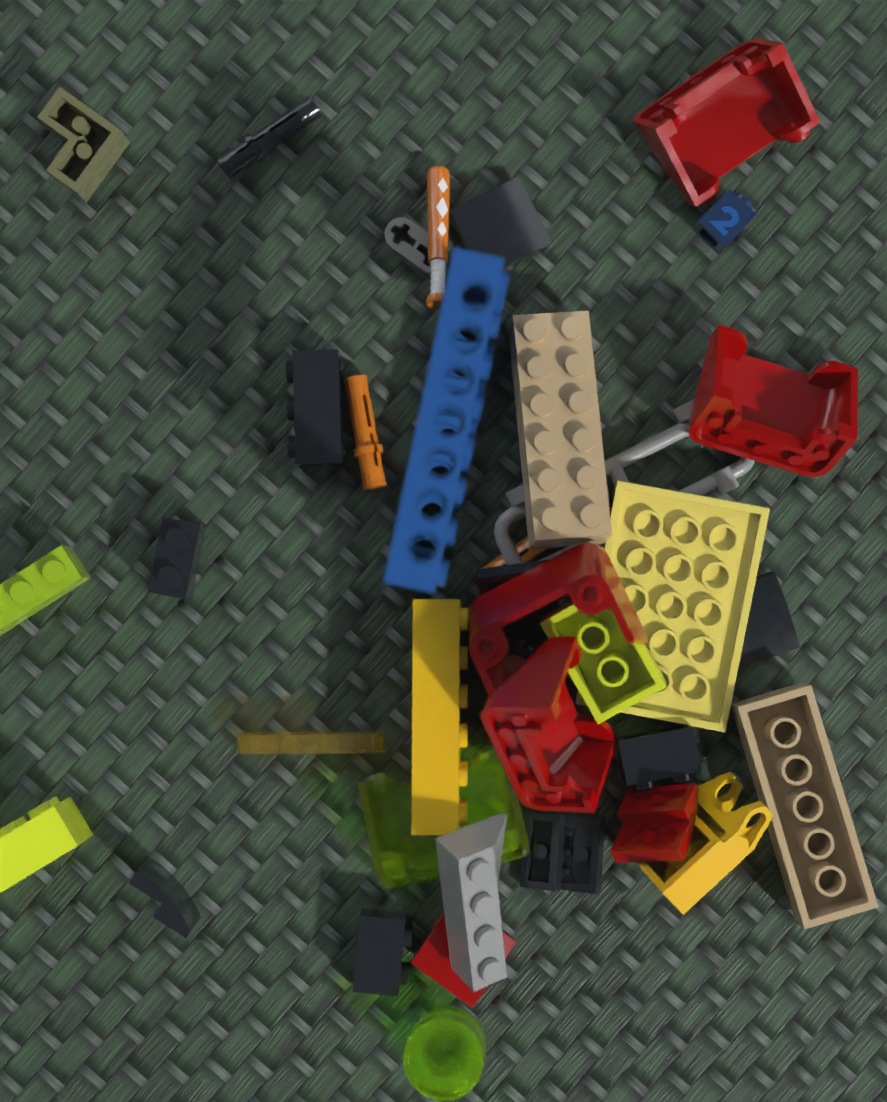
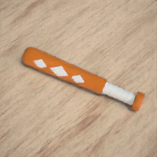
M440 165L431 167L427 173L428 263L431 265V292L426 298V304L430 309L441 310L446 285L445 265L448 263L450 173L446 167Z

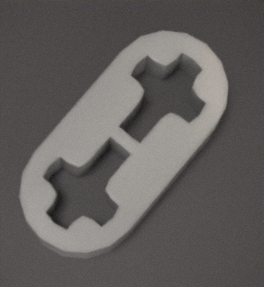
M398 217L390 221L385 229L387 247L417 270L430 276L431 265L426 266L424 264L425 256L418 251L422 247L428 252V232L407 218ZM404 228H408V237L415 242V245L412 247L405 241H401L399 244L394 243L395 235L393 231L395 229L402 231Z

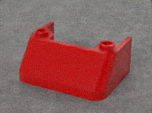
M590 542L580 543L479 596L471 603L468 613L469 652L489 696L508 679V675L502 665L509 652V643L503 629L569 595L575 607L584 614L597 615L611 608L628 644L643 645L649 642L647 634L617 572L603 547Z

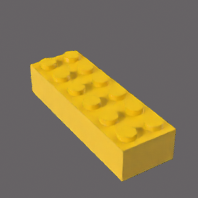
M413 599L411 835H445L460 829V826H467L468 799H460V786L467 787L468 761H460L461 747H467L468 722H461V708L467 709L468 684H461V670H468V646H461V631H468L469 618L468 608H461L460 599Z

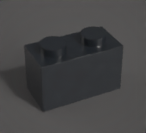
M166 517L162 518L148 592L181 599H192L206 525Z
M683 724L616 737V748L622 780L626 786L633 785L634 790L653 788L656 786V780L670 778L671 783L693 780L692 774L702 772L693 726Z
M361 909L353 992L398 996L399 985H407L409 962L402 961L403 947H411L413 924L405 923L406 912Z

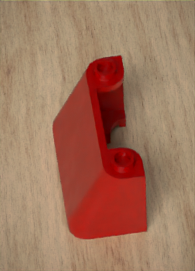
M753 38L739 44L644 108L633 119L640 134L688 204L695 207L712 202L717 197V191L721 187L720 177L776 139L797 143L810 134V129L821 123L784 44L761 38Z
M718 324L709 339L689 420V437L701 445L803 476L819 477L827 474L858 440V368L838 361H827L818 365L810 375L745 355L748 341L743 332Z
M555 636L547 639L487 698L481 713V720L517 798L525 806L535 810L595 813L617 743L614 732L606 721L598 724L593 715H578L566 686L565 678L568 669L576 667L582 656L576 636Z

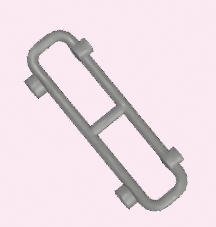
M695 399L673 409L679 424L605 460L606 476H610L615 488L617 480L629 482L623 470L624 467L689 436V420ZM741 457L737 462L679 491L705 495L716 489L719 496L739 487L736 479L747 473L755 461ZM522 484L505 493L512 507L504 511L495 523L494 536L496 544L507 565L526 563L520 558L509 535L511 525L526 517L524 485ZM567 546L561 550H558L542 558L541 560L551 559L574 546Z

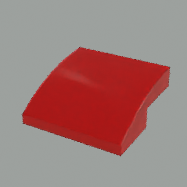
M696 783L655 786L644 790L629 788L617 812L622 827L610 850L616 863L684 860L692 838L697 814L699 789Z
M443 912L433 925V930L412 957L411 964L473 1008L487 986L473 992L451 969L445 915ZM502 930L506 959L516 940Z

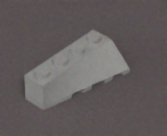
M504 812L435 838L451 969L473 992L507 978L498 896V880L507 815Z

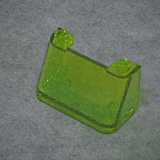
M494 747L482 748L476 752V756L470 761L471 767H468L467 787L460 786V799H468L467 826L502 812L507 815L501 863L526 856L530 852L519 800ZM379 773L367 777L364 782L357 783L374 869L382 886L389 889L400 888L440 878L435 838L443 835H411L412 781L398 784L394 778L388 777L387 774Z

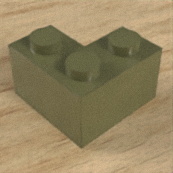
M59 86L37 117L50 132L66 142L46 171L56 182L87 203L130 142L122 130Z

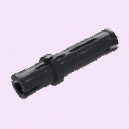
M307 96L299 104L277 117L253 135L248 133L243 136V142L221 157L216 158L225 175L231 179L253 162L257 161L260 163L265 159L264 155L291 138L316 119L321 118V112L312 98Z

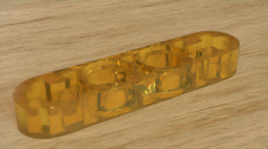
M381 731L249 732L237 734L238 754L384 752V732Z

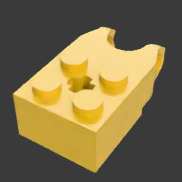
M731 772L719 775L697 786L699 791L696 820L684 860L636 862L683 915L755 849L773 817V814L761 801L741 806L731 812L743 788V785ZM731 783L728 793L717 798L721 787ZM761 813L759 820L754 825L746 827L751 816Z

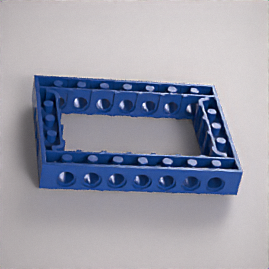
M454 248L384 583L432 593L435 592L436 585H445L449 561L442 560L444 548L452 549L458 520L451 519L452 511H460L467 479L461 478L459 475L467 476L487 383L485 379H488L495 343L488 342V337H497L510 272L502 270L504 258ZM468 330L473 332L477 338L466 339L461 335L460 331ZM454 371H460L466 376L456 375ZM444 431H451V432H453V433H452V434H445V433H443V432H444ZM435 468H444L448 473L437 476L432 474L431 471ZM429 504L438 505L442 509V512L435 517H426L421 513L422 509ZM420 541H429L434 545V550L416 547L415 545Z

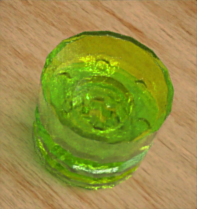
M454 1006L436 1007L424 1013L412 1027L403 1052L404 1071L410 1084L418 1092L436 1101H450L468 1094L480 1080L487 1052L486 1036L479 1021L468 1011ZM443 1041L451 1042L450 1047L453 1050L450 1056L443 1055V1049L440 1048L443 1045Z

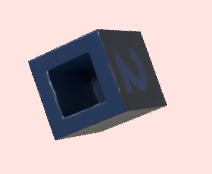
M729 188L697 221L693 230L720 254L757 214L752 210L753 205L746 196L740 192L735 194Z

